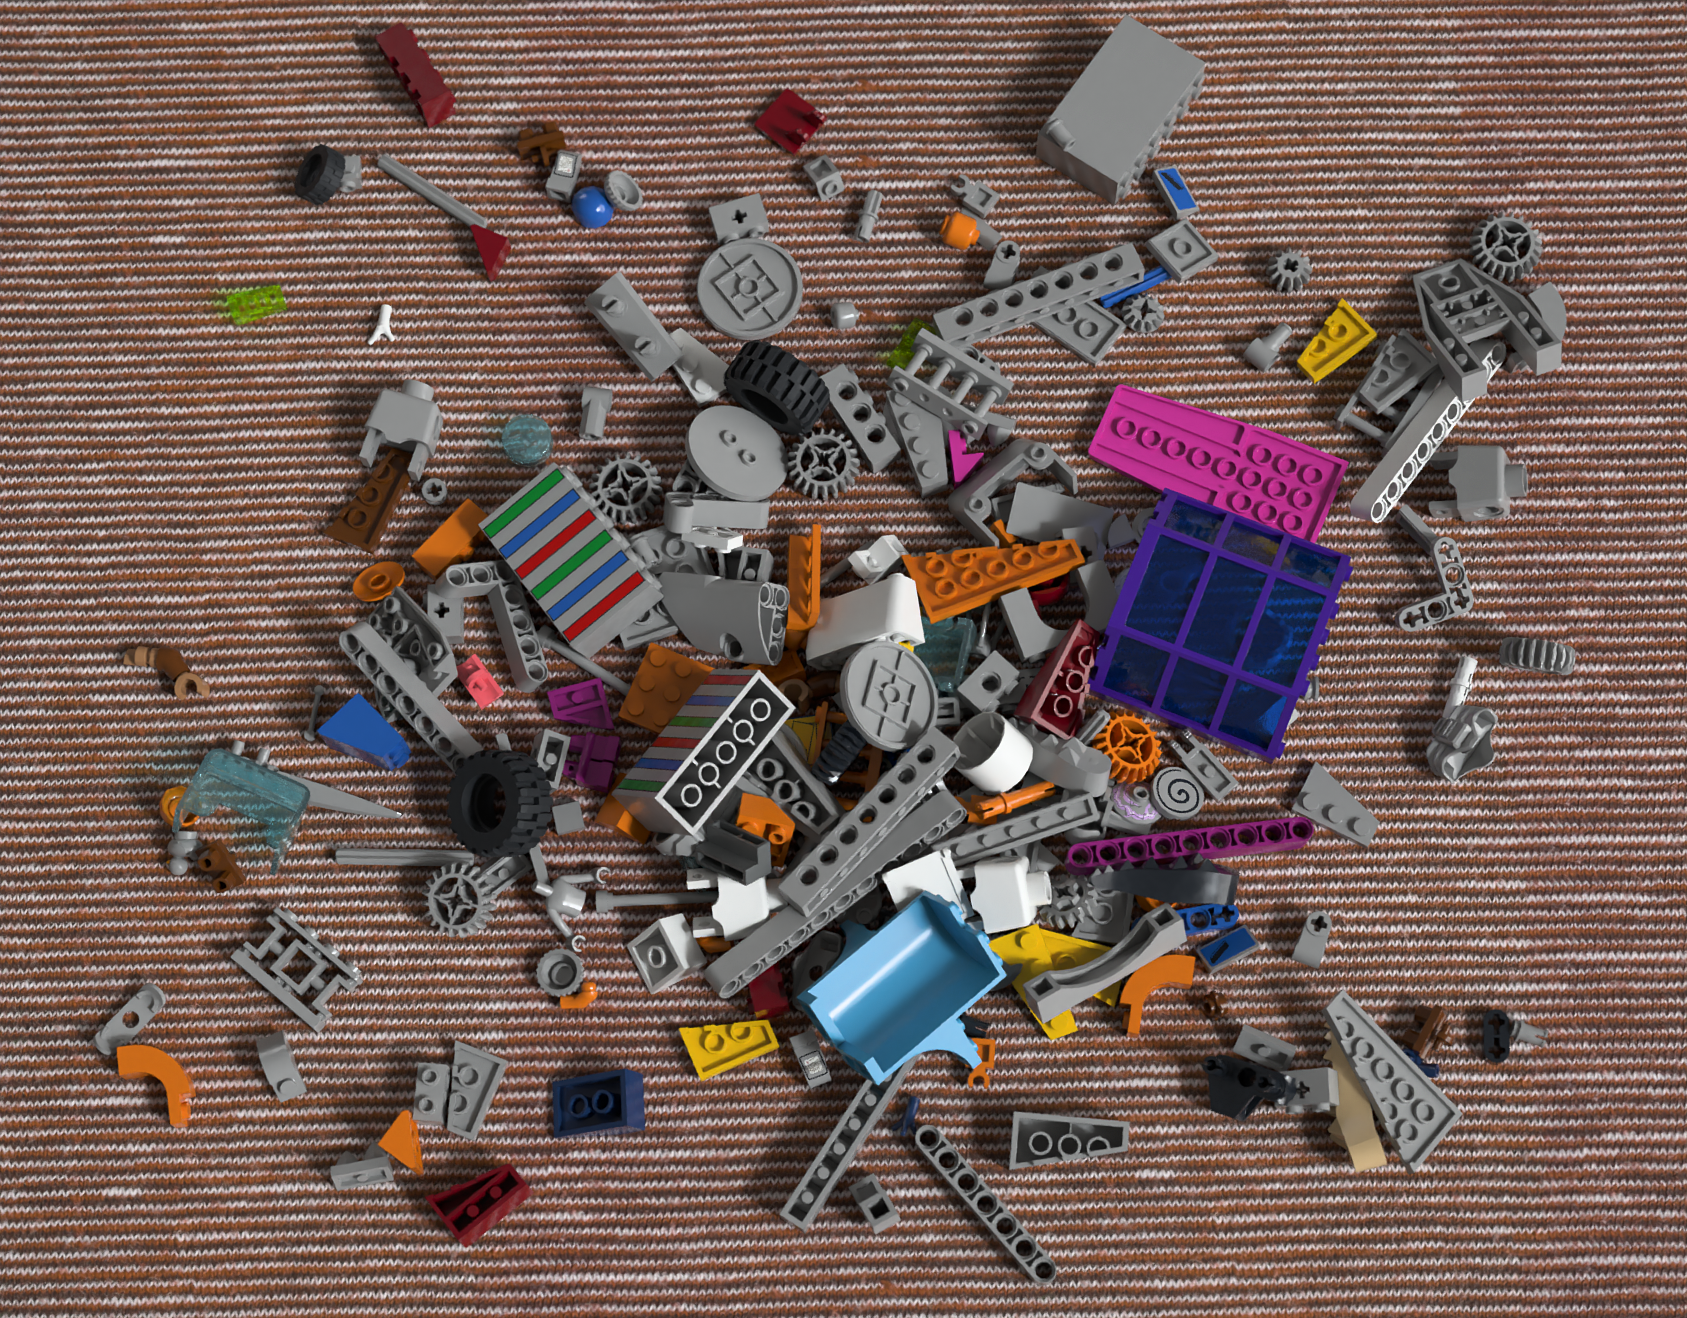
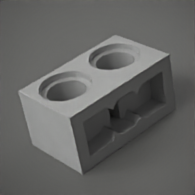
M418 1063L412 1118L418 1125L446 1126L452 1071L447 1064Z

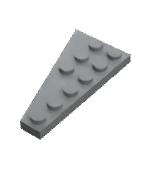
M1342 989L1334 995L1321 1012L1408 1175H1410L1419 1168L1463 1113Z

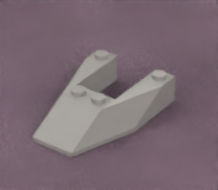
M1458 259L1413 275L1424 334L1449 386L1461 402L1487 394V369L1467 343L1501 332L1536 376L1561 367L1562 342L1523 295L1463 259Z

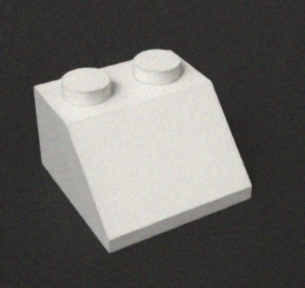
M682 913L657 920L627 944L651 995L687 978L707 963Z

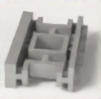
M276 906L273 910L274 913L266 919L275 928L271 935L258 949H255L246 941L243 944L244 947L241 950L237 949L231 955V958L319 1033L326 1025L324 1022L332 1016L323 1005L341 985L352 994L357 985L360 986L363 982L358 976L361 971L350 961L346 964L341 962L337 958L340 953L329 943L325 946L317 941L320 936L308 925L304 929L296 923L299 918L288 908L282 911ZM281 920L286 922L308 943L304 945L296 938L286 949L278 942L287 932L279 922ZM271 950L279 957L270 967L278 977L274 980L248 957L253 954L261 961ZM301 950L317 965L297 985L281 970ZM324 955L350 978L346 981L337 974L328 985L319 977L328 967L320 958ZM311 985L321 994L312 1003L320 1011L317 1016L291 995L290 992L294 989L303 996Z

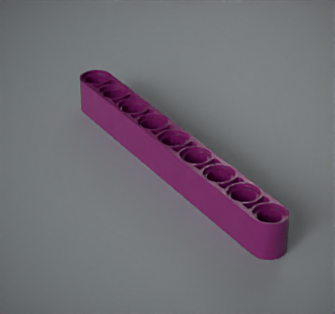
M1292 817L1078 843L1070 848L1064 865L1066 870L1073 875L1092 874L1097 868L1102 872L1107 865H1110L1112 869H1116L1126 860H1129L1132 866H1141L1150 857H1154L1157 864L1172 863L1178 856H1183L1184 860L1187 861L1196 853H1200L1204 859L1208 858L1211 860L1302 848L1312 837L1314 827L1311 821L1305 817ZM1298 828L1302 830L1304 837H1297L1293 833V829ZM1265 832H1273L1277 840H1269ZM1238 835L1247 836L1250 844L1241 843ZM1210 839H1219L1223 847L1213 846ZM1183 842H1191L1195 846V850L1189 851L1185 849ZM1155 846H1165L1168 850V853H1158ZM1135 848L1140 852L1141 856L1137 858L1132 857L1127 849ZM1100 852H1109L1113 860L1106 861L1102 859ZM1081 855L1085 859V863H1075L1072 856Z

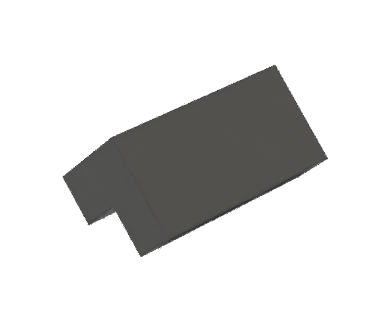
M722 819L707 825L708 841L695 847L696 863L745 886L771 873L770 841Z

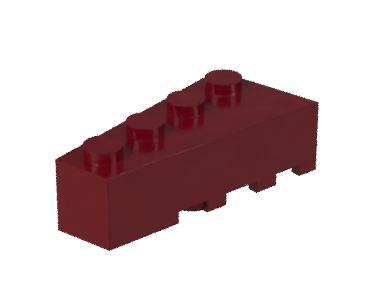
M400 22L375 36L380 52L428 128L456 114L453 104L457 101L453 93L444 84L439 71L431 65V60L425 49H420L417 45L418 39L411 28L407 30L404 24Z

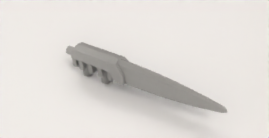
M234 740L230 753L220 749L217 757L206 754L203 759V765L214 768L213 775L216 778L284 799L368 816L399 818L402 815L343 791L281 772L278 767L267 764L270 750L260 748L256 761L244 756L242 757L241 753L245 743Z

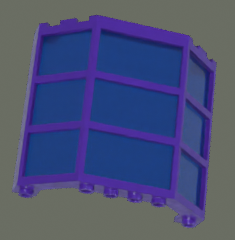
M1164 488L1161 499L1158 501L1153 512L1154 519L1150 518L1108 622L1103 642L1107 643L1106 647L1100 646L1094 668L1087 683L1090 684L1089 693L1086 694L1175 728L1187 729L1191 734L1272 764L1275 757L1280 759L1286 745V743L1281 742L1299 695L1305 697L1311 682L1306 680L1309 670L1315 671L1320 659V655L1315 653L1319 644L1325 645L1330 630L1325 627L1328 619L1334 620L1340 604L1335 603L1342 582L1348 583L1353 567L1349 566L1351 557Z

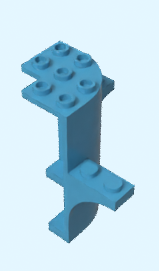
M928 891L922 892L877 931H869L863 924H856L847 919L839 926L846 936V945L841 956L823 976L796 997L832 1048L835 1047L842 1054V1059L851 1068L876 1085H879L913 1056L929 1050L951 1051L959 1061L973 1069L982 1062L977 1054L979 1050L977 1045L971 1038L965 1035L963 1032L965 1026L958 1017L1007 975L1001 967L1003 965L1002 959L996 952L990 949L988 945L990 940L982 930H975L964 922L961 918L963 913L960 907L954 901H946L939 894L934 895Z

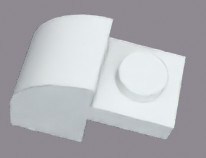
M895 535L881 536L868 550L855 551L848 560L853 565L852 569L855 574L871 585L897 569L903 563L901 555H908L909 553Z

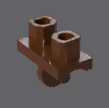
M555 121L544 123L542 125L544 135L534 137L530 128L519 130L517 146L521 160L532 158L533 163L543 160L545 167H549V158L556 157L558 150L567 148L563 131L559 130Z
M220 838L195 851L199 858L197 861L198 865L202 870L208 871L213 879L212 886L217 893L228 891L247 880L235 862L237 858L234 851L229 852Z
M1436 1004L1433 1009L1419 1005L1414 1014V1020L1424 1025L1422 1031L1418 1033L1408 1028L1402 1037L1403 1045L1413 1050L1414 1054L1419 1056L1422 1061H1425L1431 1049L1439 1052L1442 1045L1451 1047L1454 1042L1448 1036L1451 1026L1444 1023L1447 1015L1442 1012L1444 1010L1443 1007Z

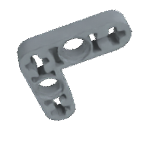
M1439 536L1433 539L1430 544V554L1442 593L1400 608L1396 613L1395 622L1402 630L1416 631L1466 613L1472 608L1474 603L1473 594L1458 546L1452 538ZM1442 542L1449 545L1446 555L1448 559H1454V562H1446L1445 555L1438 553V549L1442 547ZM1450 567H1455L1458 571V578L1454 582H1448L1445 578V573ZM1462 584V588H1457L1458 594L1465 597V600L1462 601V607L1454 604L1458 596L1456 591L1449 590L1450 587L1454 588ZM1433 602H1438L1441 606V612L1436 617H1431L1428 614V607ZM1407 612L1411 615L1421 613L1423 618L1417 617L1412 619V625L1403 623V619L1407 618Z

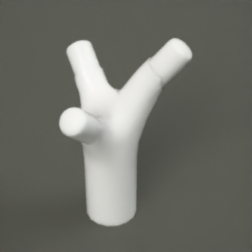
M381 306L378 324L368 344L372 345L381 334H386L391 342L395 340L389 326L391 306Z

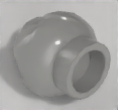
M175 831L174 839L168 843V852L173 855V858L166 863L169 864V870L174 875H182L187 871L188 862L184 857H190L194 861L199 859L195 851L202 847L203 844L197 839V831Z

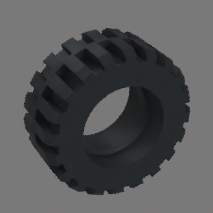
M760 340L745 343L724 373V386H726L728 393L732 395L736 402L742 405V408L752 412L780 432H787L793 436H801L810 432L830 401L829 389L825 386L823 379L819 378L817 373L810 369L802 360L794 357L795 355L782 350L777 345L773 346L769 342H761Z
M481 750L474 755H470L463 761L464 765L461 764L455 771L456 777L452 778L449 784L451 791L447 794L446 802H449L447 817L451 818L452 823L450 827L452 832L457 833V840L469 852L482 857H516L517 855L528 853L531 848H534L541 841L539 837L545 835L548 829L546 827L547 822H550L552 818L550 806L553 805V797H550L549 792L552 788L550 782L545 779L547 776L542 767H538L539 763L533 757H528L526 753L520 751ZM501 783L506 797L504 816L501 822L498 823L494 813V796Z

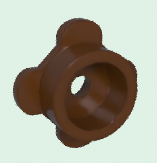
M1212 990L1210 995H1204V1010L1212 1021L1215 1022L1218 1020V1017H1223L1228 1013V1003L1221 992L1216 993L1215 990Z

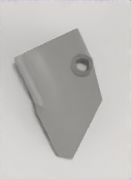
M663 572L658 580L663 585L660 591L665 596L661 600L675 623L695 648L741 663L773 666L780 663L783 655L787 611L790 600L787 587L769 582L733 580L701 574Z

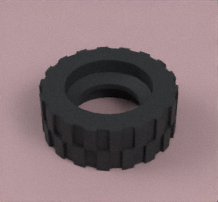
M324 144L315 146L308 152L298 169L294 184L295 194L316 206L323 205L330 200V197L334 195L344 175L346 162L344 155Z

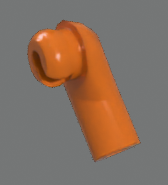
M708 936L695 938L698 945L708 953L728 951L734 947V940L725 941L724 937Z
M584 982L581 985V993L566 995L565 997L560 996L561 1009H576L588 1006L597 998L596 984L594 982Z

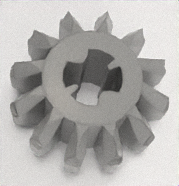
M1290 247L1286 249V253L1279 249L1276 251V257L1271 256L1269 258L1268 264L1270 266L1267 267L1266 274L1271 276L1269 278L1270 284L1278 283L1277 291L1282 290L1284 287L1287 293L1290 294L1293 287L1300 291L1303 284L1309 283V274L1312 272V266L1307 265L1309 263L1308 256L1300 257L1301 249L1296 251V253H1292Z

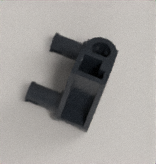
M1227 1055L1208 1056L1203 1060L1208 1062V1065L1202 1064V1068L1208 1074L1210 1109L1212 1112L1245 1122L1264 1099L1288 1106V1103L1296 1095V1078Z

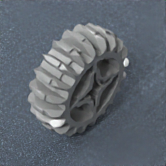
M1502 211L1498 213L1497 218L1493 214L1489 215L1487 221L1482 219L1479 222V227L1474 228L1472 232L1473 237L1469 241V244L1472 246L1469 253L1475 256L1472 260L1473 264H1481L1479 270H1487L1488 275L1491 277L1493 274L1497 275L1499 282L1502 281L1503 277H1506L1509 283L1513 281L1514 276L1519 280L1522 279L1525 275L1524 273L1529 275L1533 267L1537 266L1539 262L1538 257L1542 254V249L1540 248L1542 239L1536 238L1539 234L1538 229L1531 230L1532 221L1525 224L1523 222V215L1518 219L1514 218L1513 211L1509 213L1508 217H1505ZM1492 234L1494 244H1492L1491 248L1487 249L1485 239ZM1524 245L1526 256L1519 260V252L1517 250H1519L1520 246Z
M823 428L819 430V435H815L810 430L809 439L801 435V444L794 443L792 445L795 452L788 453V459L791 460L787 463L788 470H791L789 478L790 480H795L794 487L796 489L803 487L802 494L804 496L812 491V498L814 500L818 497V494H822L823 500L826 501L828 494L832 493V496L837 498L838 490L846 494L848 491L846 484L850 486L855 484L853 477L859 475V470L856 467L860 466V459L856 458L858 450L851 449L853 446L851 440L844 442L845 435L843 433L835 437V430L833 429L829 431V435L825 434ZM821 447H827V448H831V449L828 450V451H823V450H820L819 448H821ZM809 453L812 463L808 466L809 469L804 472L801 467L802 461ZM843 456L846 465L842 473L838 475L834 466L839 463L838 459ZM824 461V464L828 462V467H823V465L819 467V462ZM826 478L829 481H816V479Z
M628 452L625 455V459H621L620 455L616 453V461L613 462L606 457L605 463L607 466L598 465L597 470L600 474L592 473L591 477L594 482L589 484L590 491L593 492L591 495L599 504L597 507L603 513L605 512L608 516L610 515L613 523L620 518L621 524L625 525L627 519L631 518L632 523L636 524L637 516L646 520L647 515L645 511L654 513L655 508L653 504L660 503V497L657 495L663 493L662 487L658 486L662 483L661 477L656 476L658 473L657 468H650L651 463L648 459L641 463L642 459L639 454L635 456L634 460H631V455ZM626 472L637 473L643 478L640 479L639 477H630L627 475ZM618 474L617 480L605 488L608 481ZM623 480H625L626 486L630 489L628 491L629 498H627L626 492L622 489L624 487ZM643 490H647L644 497L634 504L635 497L643 493ZM608 499H612L613 501L621 500L625 503L626 506L615 505Z
M1507 637L1503 639L1499 650V661L1502 665L1530 672L1568 675L1572 673L1573 666L1575 665V649L1568 645L1545 640Z
M453 862L451 867L448 864L441 866V871L436 870L432 873L434 879H428L425 882L431 889H425L422 892L424 896L428 897V900L423 901L421 905L429 906L430 909L424 916L434 917L430 925L436 926L440 924L439 933H445L448 930L449 937H455L458 934L460 938H465L468 933L473 936L478 933V928L482 930L487 927L485 921L493 919L489 911L496 910L497 906L491 903V900L497 898L498 895L495 893L490 894L489 889L493 888L495 884L485 883L488 879V874L484 873L479 876L480 867L475 866L471 869L468 862L463 863L462 866L459 862ZM457 877L458 881L457 884H454L453 890L443 892L445 884L451 878ZM471 885L475 889L477 897L471 893ZM461 895L460 898L466 903L459 905L460 901L457 902L454 896ZM442 903L448 907L449 914L445 912ZM477 908L476 913L468 922H461L462 916L465 915L467 909Z

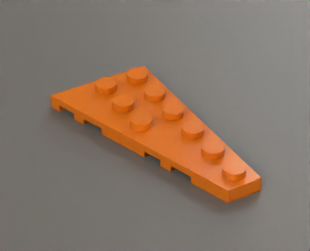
M1075 539L1045 541L1036 546L1023 547V544H1014L1012 548L998 549L997 546L954 550L951 554L937 555L936 552L926 553V556L911 557V554L901 555L910 579L915 581L917 595L931 624L997 600L1000 596L1025 587L1034 586L1085 566V560Z

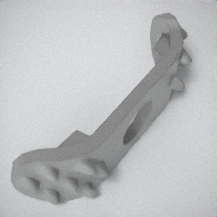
M146 983L93 1037V1042L97 1049L106 1055L113 1056L117 1054L116 1047L126 1046L164 1006L166 998L163 991L155 984ZM133 1011L139 1016V1023L134 1028H127L123 1024L122 1019L127 1012Z

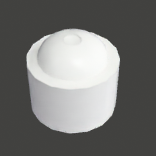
M994 711L983 712L971 718L961 727L953 739V742L958 745L961 758L953 767L978 789L988 795L1005 792L1016 785L1023 778L1032 761L1033 747L1030 741L1002 715Z

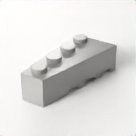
M932 376L921 381L928 384ZM894 389L886 391V405L921 497L925 498L946 491L948 477L941 418L901 393L896 392Z
M783 731L775 733L743 773L756 787H760L774 801L791 811V814L817 834L824 835L829 831L831 832L839 824L840 818L846 813L845 809L826 785L812 773L810 765Z
M1013 1112L1009 1170L1127 1151L1130 1122Z

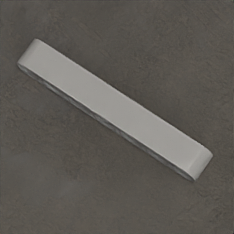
M360 621L340 634L339 645L342 650L454 773L461 764L464 765L463 761L466 758L483 750L371 625Z
M932 1125L920 1127L915 1135V1144L919 1152L1035 1284L1046 1286L1052 1283L1056 1277L1057 1267L1049 1255L936 1127ZM924 1133H932L936 1137V1142L934 1145L927 1147L921 1144L920 1137ZM946 1154L951 1155L955 1159L954 1166L947 1169L939 1164L940 1157ZM963 1176H968L973 1179L974 1187L970 1190H962L958 1185V1180ZM982 1198H988L992 1201L994 1207L990 1212L985 1213L978 1209L977 1202ZM1001 1220H1007L1012 1224L1013 1230L1009 1234H1001L998 1232L996 1224ZM1020 1242H1027L1032 1247V1253L1027 1257H1022L1016 1252V1245ZM1039 1264H1046L1051 1269V1276L1047 1279H1041L1036 1275L1035 1268Z

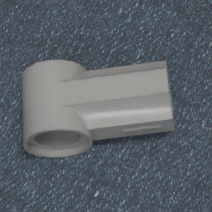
M584 387L582 396L583 414L579 430L580 438L594 442L603 439L607 413H610L612 405V389Z

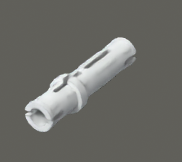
M1467 656L1460 657L1455 677L1450 681L1451 690L1442 715L1443 718L1448 719L1455 707L1464 705L1467 694L1473 686L1471 681L1478 663L1477 660Z

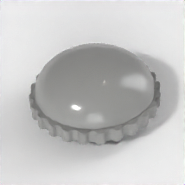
M613 170L607 174L604 191L613 206L624 211H635L641 207V204H643V194L638 184L630 175L621 170Z
M556 948L553 951L550 950L549 953L544 954V957L540 959V963L537 964V982L546 993L552 996L565 997L567 994L570 995L573 991H576L577 987H580V983L583 981V963L574 952L568 949Z

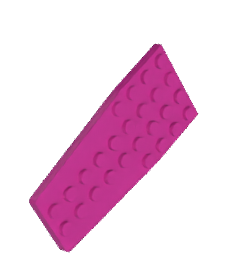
M1122 384L1116 387L1088 450L1090 459L1162 494L1164 488H1168L1312 543H1316L1349 464L1348 461L1278 433ZM1210 518L1220 524H1223V522ZM1234 526L1230 527L1232 530L1279 548L1280 543ZM1290 547L1287 549V552L1306 560L1310 557L1309 554Z

